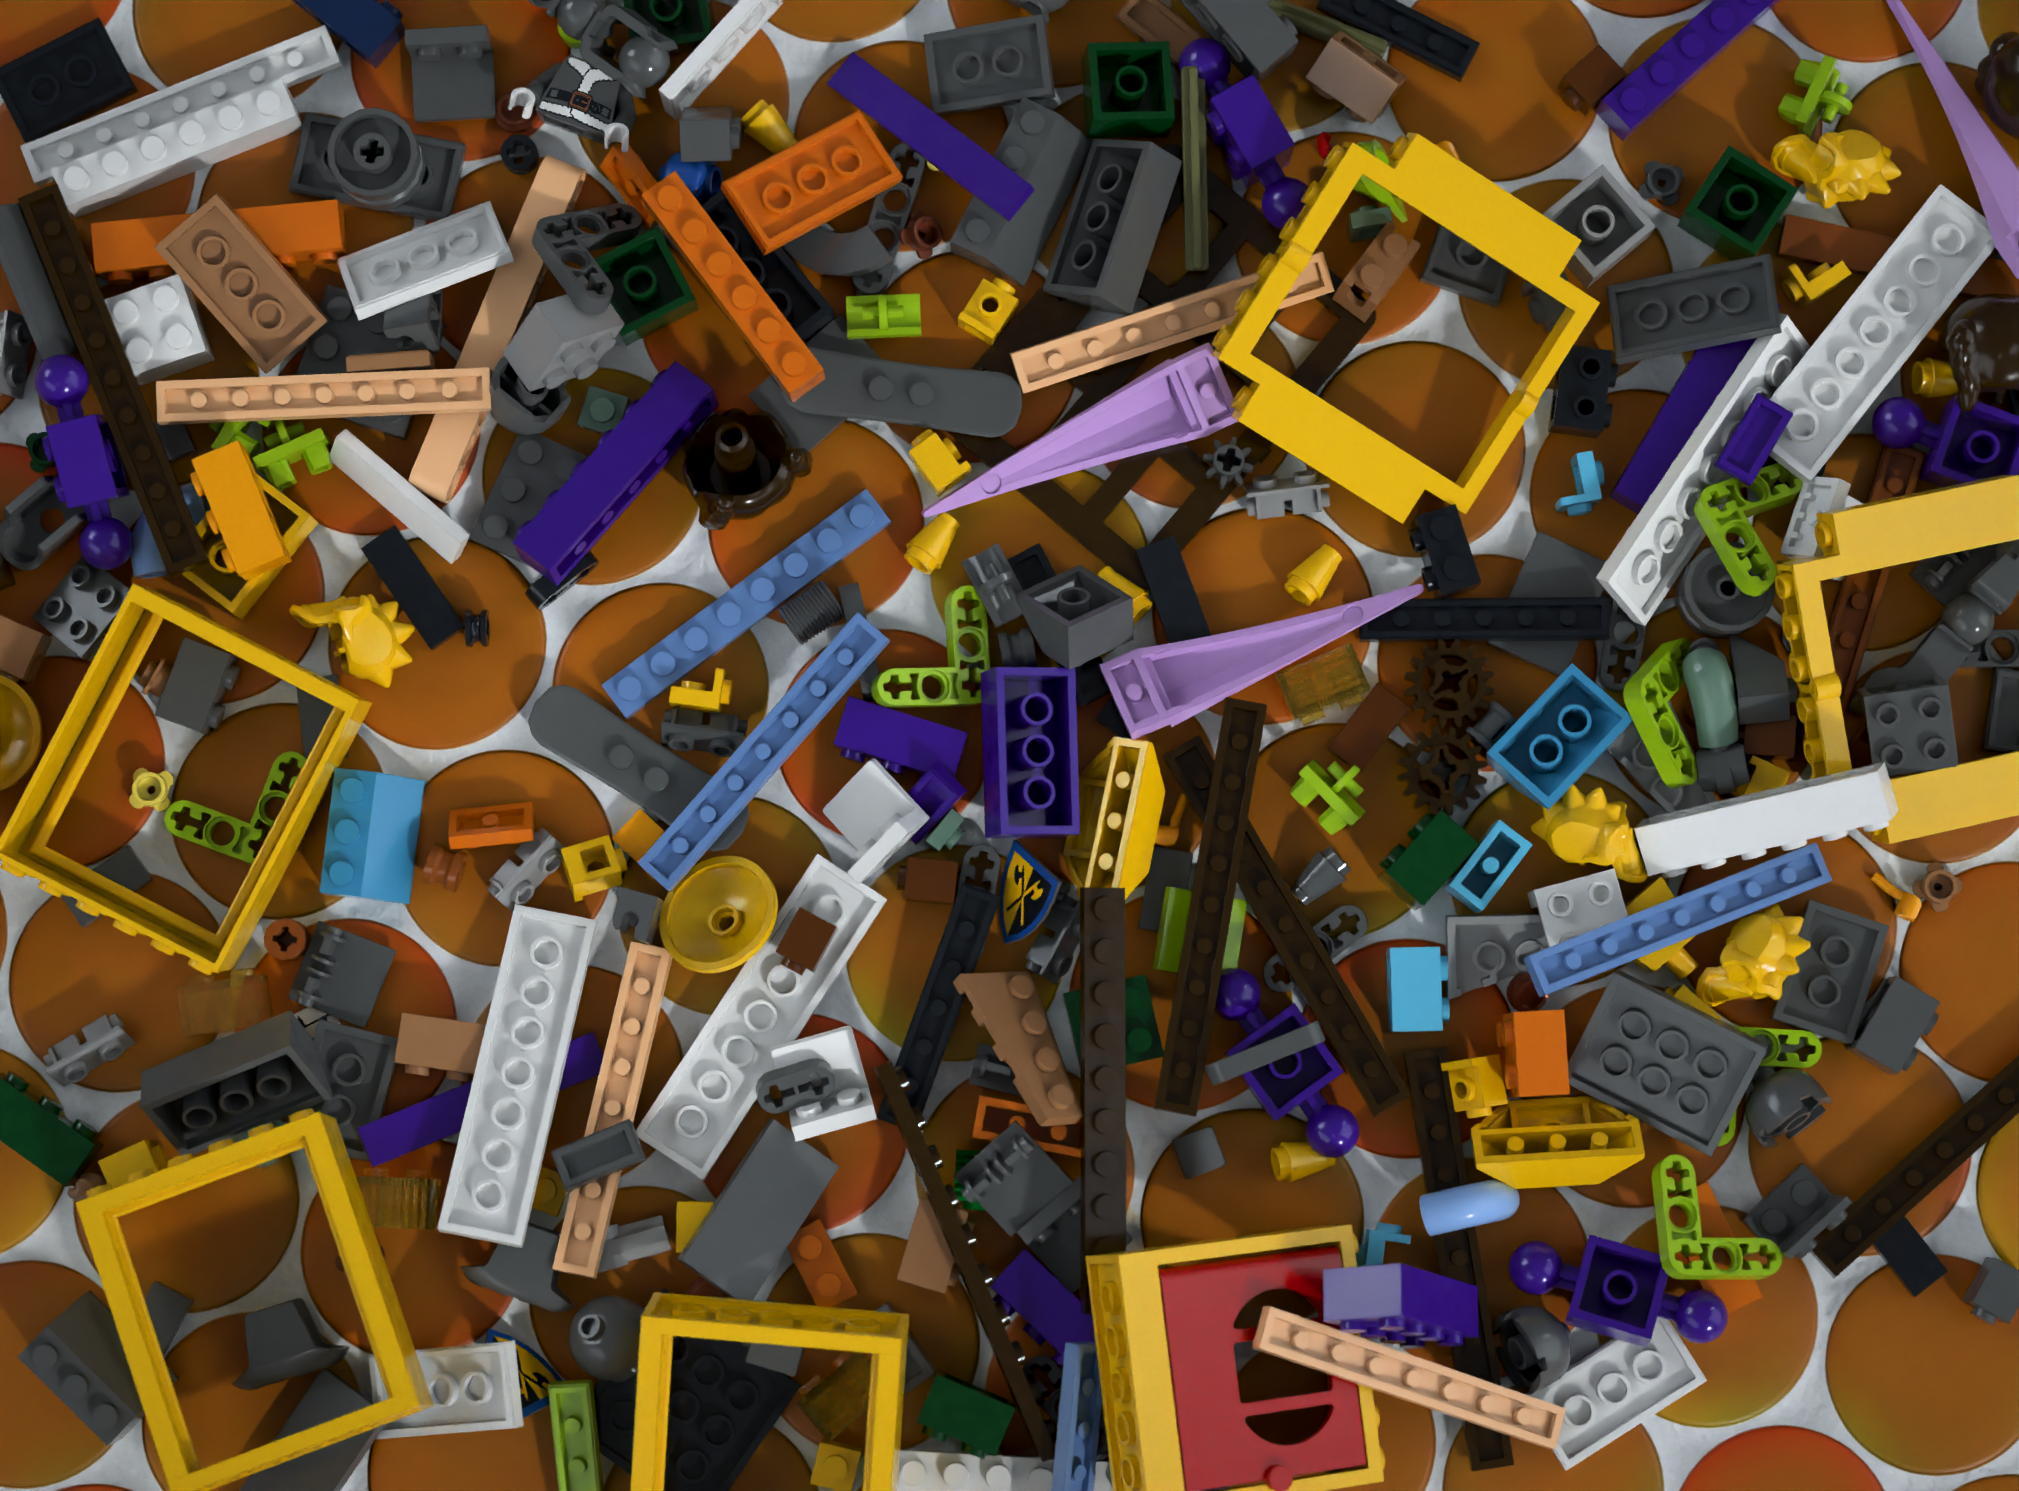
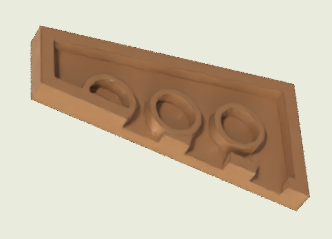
M1031 971L959 974L953 981L954 986L960 995L966 993L974 1007L971 1014L979 1027L986 1026L996 1043L992 1048L1000 1062L1004 1061L1011 1067L1016 1076L1013 1079V1083L1039 1126L1076 1124L1083 1117Z

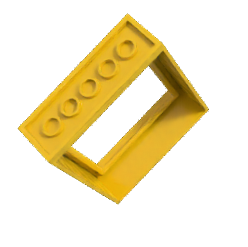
M133 583L0 837V860L3 861L0 868L20 878H24L27 875L40 880L38 887L56 897H61L63 894L77 899L78 901L75 906L90 915L98 917L99 914L114 918L113 926L129 935L136 936L139 933L152 938L150 943L152 947L171 956L174 953L189 957L188 965L202 973L211 975L212 972L219 974L221 971L234 970L334 778L335 768L340 767L372 702L151 588ZM163 619L334 706L216 934L46 847L52 832Z
M313 1108L296 1112L288 1116L290 1123L279 1127H274L273 1123L261 1125L248 1131L250 1138L238 1142H233L232 1138L218 1141L207 1147L209 1151L207 1154L194 1158L192 1153L175 1157L167 1161L169 1167L167 1169L152 1172V1169L149 1168L127 1176V1184L113 1188L111 1184H104L92 1188L86 1192L88 1198L76 1202L170 1491H210L434 1406L337 1120L332 1116L321 1113V1111L314 1112ZM303 1148L389 1399L200 1469L117 1217Z
M654 1292L641 1315L631 1491H664L673 1336L872 1353L862 1491H897L909 1314Z

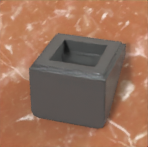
M1212 1126L1172 1140L1186 1179L1227 1165Z

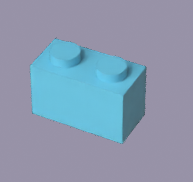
M1500 819L1490 826L1478 842L1479 845L1465 859L1443 888L1476 914L1484 910L1533 845Z
M1395 947L1386 949L1388 1033L1443 1031V1023L1449 1022L1450 1019L1448 997H1442L1441 981L1448 980L1447 956H1440V947Z

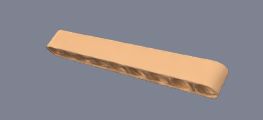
M550 155L544 157L507 243L514 261L497 267L455 369L490 367L493 371L499 360L504 357V350L530 313L549 269L532 244V237L537 222L544 217L573 211L586 178L585 169ZM489 411L436 413L412 468L408 482L423 495L448 504L457 488Z

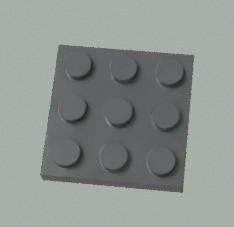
M328 284L320 309L330 320L309 337L296 375L348 373L346 368V357L348 355L398 352V343L402 341L409 342L413 339L409 336L386 338L383 331L385 311L359 321L348 291ZM444 322L441 325V340L446 329ZM428 350L435 359L437 352L432 353L431 350ZM415 414L341 417L339 419L407 440Z

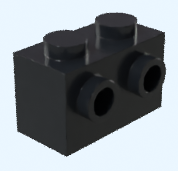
M1572 346L1555 373L1548 432L1597 439L1603 432V428L1610 427L1613 404L1607 403L1608 388L1615 387L1618 373V364L1612 363L1613 351Z
M1456 504L1416 516L1411 523L1412 529H1409L1408 533L1414 552H1420L1425 566L1421 568V574L1427 591H1433L1435 598H1449L1475 590L1481 583Z

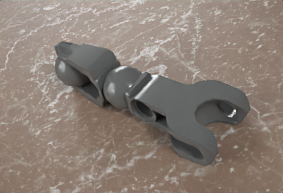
M528 0L537 7L547 9L546 14L550 17L557 18L558 25L567 36L582 42L580 48L581 56L608 77L620 82L634 97L646 99L645 88L659 84L667 76L671 65L669 51L678 49L675 41L658 32L656 27L633 9L618 5L607 6L604 0ZM623 23L639 34V36L631 38L622 46L618 57L619 63H617L606 53L608 47L606 39L612 36L615 24Z
M2019 539L1995 545L1994 559L1965 585L1963 594L1955 596L1946 604L1942 612V622L1936 623L1901 666L1885 667L1870 672L1858 688L1941 676L1948 682L1974 649L1972 645L1981 643L1990 636L1995 625V616H2000L2007 610L2019 591ZM1856 690L1850 699L1848 709L1854 714H1865L1858 704Z

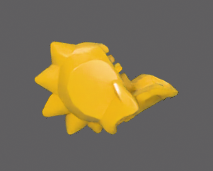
M1859 130L1824 133L1820 136L1818 144L1809 139L1805 134L1789 136L1773 147L1770 160L1773 168L1781 174L1803 181L1806 188V199L1821 205L1824 209L1831 208L1837 202L1855 201L1857 199L1863 201L1870 192L1887 195L1891 191L1887 181L1901 175V171L1890 160L1891 149L1881 145L1872 135Z
M372 594L349 598L343 595L328 602L303 604L301 606L293 604L289 609L292 617L305 628L328 627L332 641L335 640L337 651L333 652L334 657H340L342 662L341 670L355 678L368 679L384 688H389L393 669L412 662V657L401 644L415 631V627L412 624L395 621L398 611L397 601L378 604Z
M1573 784L1563 794L1562 800L1559 799L1549 810L1542 806L1544 817L1531 826V831L1545 840L1554 855L1565 862L1579 863L1580 866H1586V863L1589 862L1603 866L1612 864L1617 878L1628 883H1641L1646 881L1648 877L1644 861L1634 838L1633 828L1629 826V821L1626 817V803L1624 801L1607 803L1604 791L1600 787L1584 796Z
M1773 904L1761 913H1754L1742 918L1733 926L1730 937L1726 940L1727 945L1720 955L1722 966L1706 967L1698 979L1695 991L1696 996L1709 1007H1715L1725 1001L1745 997L1761 1000L1770 996L1774 1000H1779L1782 996V983L1788 975L1799 973V966L1795 960L1796 957L1808 950L1811 945L1810 941L1798 936L1804 921L1803 917L1784 916L1779 904Z

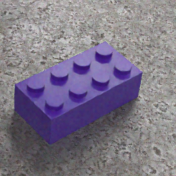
M994 667L982 672L981 710L985 838H1067L1080 834L1075 668L1069 670L1067 668Z
M1402 1263L1323 1269L1324 1322L1339 1325L1340 1332L1360 1333L1362 1338H1380L1381 1343L1399 1344L1400 1348L1405 1349L1425 1348V1341H1438L1440 1346L1463 1345V1338L1479 1337L1478 1286Z

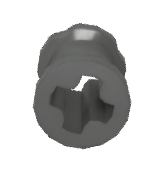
M1495 701L1489 703V711L1474 727L1469 726L1465 730V735L1467 733L1471 735L1470 740L1476 746H1481L1482 751L1486 754L1517 721L1504 707Z

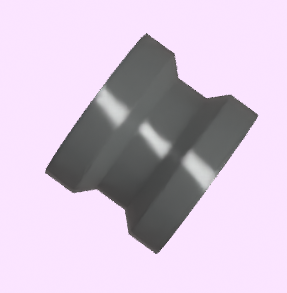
M1030 627L1022 628L1018 634L997 633L1003 667H1037Z

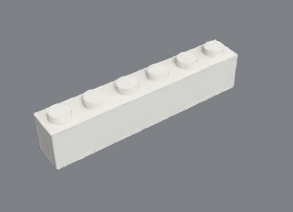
M280 78L51 169L55 182L62 191L69 211L78 218L301 130L303 122L290 90L283 79Z
M1885 762L1645 818L1634 828L1648 876L1661 873L1663 878H1671L1687 872L1686 867L1701 864L1702 869H1711L1727 862L1726 858L1741 855L1742 860L1754 859L1767 853L1766 849L1776 846H1782L1783 851H1788L1805 846L1807 839L1822 836L1823 841L1840 839L1848 835L1847 830L1863 827L1865 832L1876 831L1889 826V820L1893 819L1899 809Z

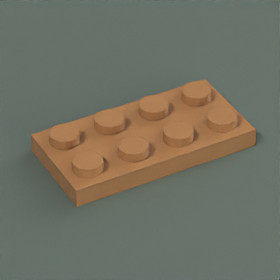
M219 193L211 197L154 247L265 374L269 373L330 320Z

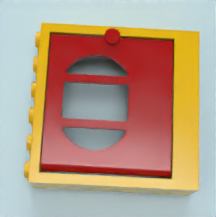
M1352 1224L1313 1226L1085 1256L1113 1491H1199L1266 1480V1482L1213 1491H1326L1384 1481L1385 1455L1379 1445L1377 1429L1380 1424V1413L1377 1405L1374 1403L1373 1389L1326 1373L1327 1391L1242 1403L1238 1387L1234 1344L1254 1340L1258 1326L1235 1329L1233 1324L1240 1310L1256 1295L1272 1289H1285L1295 1292L1308 1300L1318 1311V1317L1309 1320L1340 1330L1339 1325L1324 1322L1323 1269L1357 1267L1356 1253L1359 1251V1245L1356 1235L1353 1233ZM1306 1245H1310L1311 1248L1158 1269V1265ZM1349 1333L1360 1337V1333ZM1326 1404L1330 1406L1328 1415L1319 1429L1303 1441L1290 1445H1278L1268 1442L1255 1434L1245 1423L1247 1416ZM1338 1469V1471L1293 1478L1295 1475Z

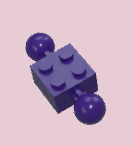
M1211 38L1196 39L1183 49L1179 58V72L1183 67L1197 66L1198 78L1205 80V88L1210 96L1206 114V134L1215 147L1221 145L1228 157L1224 160L1225 165L1235 181L1241 179L1246 188L1259 181L1265 188L1262 197L1263 214L1270 224L1282 229L1290 217L1297 218L1305 206L1301 199L1308 188L1303 181L1286 177L1282 171V168L1289 165L1295 143L1254 75L1252 74L1232 86L1227 79L1231 69V59L1227 49L1220 42Z
M64 354L54 355L45 359L39 365L35 373L34 382L40 398L47 404L56 407L60 423L46 426L48 436L42 438L46 456L49 461L55 460L59 477L54 478L55 490L59 501H66L68 508L84 507L88 524L83 528L79 538V548L84 559L98 569H115L129 559L134 546L130 529L125 523L112 517L108 503L109 500L130 495L117 445L105 415L93 414L84 416L81 400L85 397L89 388V375L84 365L72 356Z
M1958 394L1946 402L1938 424L1925 420L1921 407L1906 397L1889 398L1883 401L1873 413L1872 431L1882 445L1891 449H1905L1918 443L1930 448L1919 477L1923 481L1940 487H1947L2000 475H2019V416L1979 401H1977L1972 411H1963L1957 404Z
M1228 968L1221 971L1214 1011L1222 1019L1238 1021L1248 1035L1223 1053L1226 1058L1309 1025V1022L1295 1003L1268 1021L1258 1007L1261 991L1257 980L1248 971L1240 968ZM1323 1042L1239 1075L1272 1122L1277 1121L1293 1108L1299 1106L1308 1118L1306 1124L1307 1141L1310 1147L1319 1155L1327 1158H1338L1348 1154L1355 1147L1359 1138L1357 1119L1347 1108L1336 1104H1328L1319 1092L1322 1087L1344 1072Z
M1589 1235L1580 1267L1562 1263L1558 1252L1549 1244L1541 1241H1529L1520 1245L1512 1253L1509 1260L1510 1278L1521 1291L1531 1295H1542L1558 1287L1573 1292L1564 1322L1570 1326L1646 1348L1651 1341L1657 1317L1673 1321L1680 1335L1694 1343H1708L1715 1340L1723 1333L1727 1325L1728 1314L1726 1306L1722 1299L1712 1291L1693 1289L1684 1293L1681 1297L1664 1293L1668 1274L1662 1268L1660 1255Z

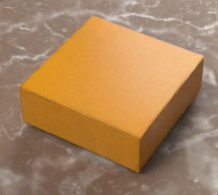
M639 809L612 839L638 863L665 831L643 810Z

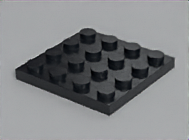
M663 1288V1290L661 1291V1293L673 1294L666 1288ZM673 1336L664 1491H728L797 1393L801 1384L787 1374L747 1363L746 1358L749 1348L743 1347L742 1342ZM638 1373L622 1382L599 1379L593 1388L600 1453L630 1475H632Z

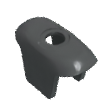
M59 474L40 477L5 507V519L0 524V552L10 564L18 569L26 571L37 568L79 534L88 524L84 507L68 508L66 501H59L54 486V478L59 477ZM48 509L60 510L65 518V523L54 533L45 531L40 523L42 514Z
M528 1222L522 1248L498 1244L486 1265L461 1266L463 1274L471 1283L504 1296L507 1295L519 1301L558 1313L576 1307L574 1302L558 1288L559 1271H555L552 1267L561 1233Z
M302 1298L270 1306L245 1316L249 1369L237 1378L232 1385L247 1391L256 1390L263 1386L282 1382L291 1377L301 1376L322 1368L334 1366L346 1356L350 1347L327 1344L323 1341Z

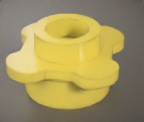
M139 768L134 772L133 794L129 797L130 804L137 809L148 806L154 807L159 812L166 811L171 805L168 795L170 787L174 784L173 775L168 771H162L159 774L153 773L145 768ZM150 786H154L156 789L153 794L148 792Z

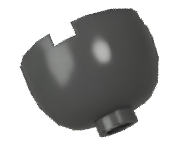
M504 356L499 360L490 377L489 391L492 405L490 413L501 426L513 433L521 435L542 433L556 424L565 413L571 401V393L567 397L565 389L568 382L566 380L553 389L544 387L529 392Z
M1771 1068L1762 1072L1753 1080L1752 1084L1755 1088L1748 1095L1744 1110L1746 1121L1755 1137L1764 1148H1771L1779 1145L1774 1139L1775 1137L1786 1133V1136L1791 1139L1809 1127L1826 1111L1821 1103L1830 1104L1832 1100L1810 1074L1800 1069H1783L1775 1073Z
M616 1295L600 1296L584 1304L574 1315L569 1327L568 1342L573 1359L586 1373L603 1381L622 1382L638 1373L641 1315L645 1309L642 1305L632 1300Z
M1534 1306L1514 1308L1495 1318L1492 1327L1493 1335L1500 1333V1340L1503 1347L1498 1346L1495 1348L1497 1357L1504 1372L1516 1387L1527 1386L1529 1388L1527 1393L1532 1394L1562 1378L1570 1363L1572 1334L1564 1322H1560L1555 1315L1545 1308Z

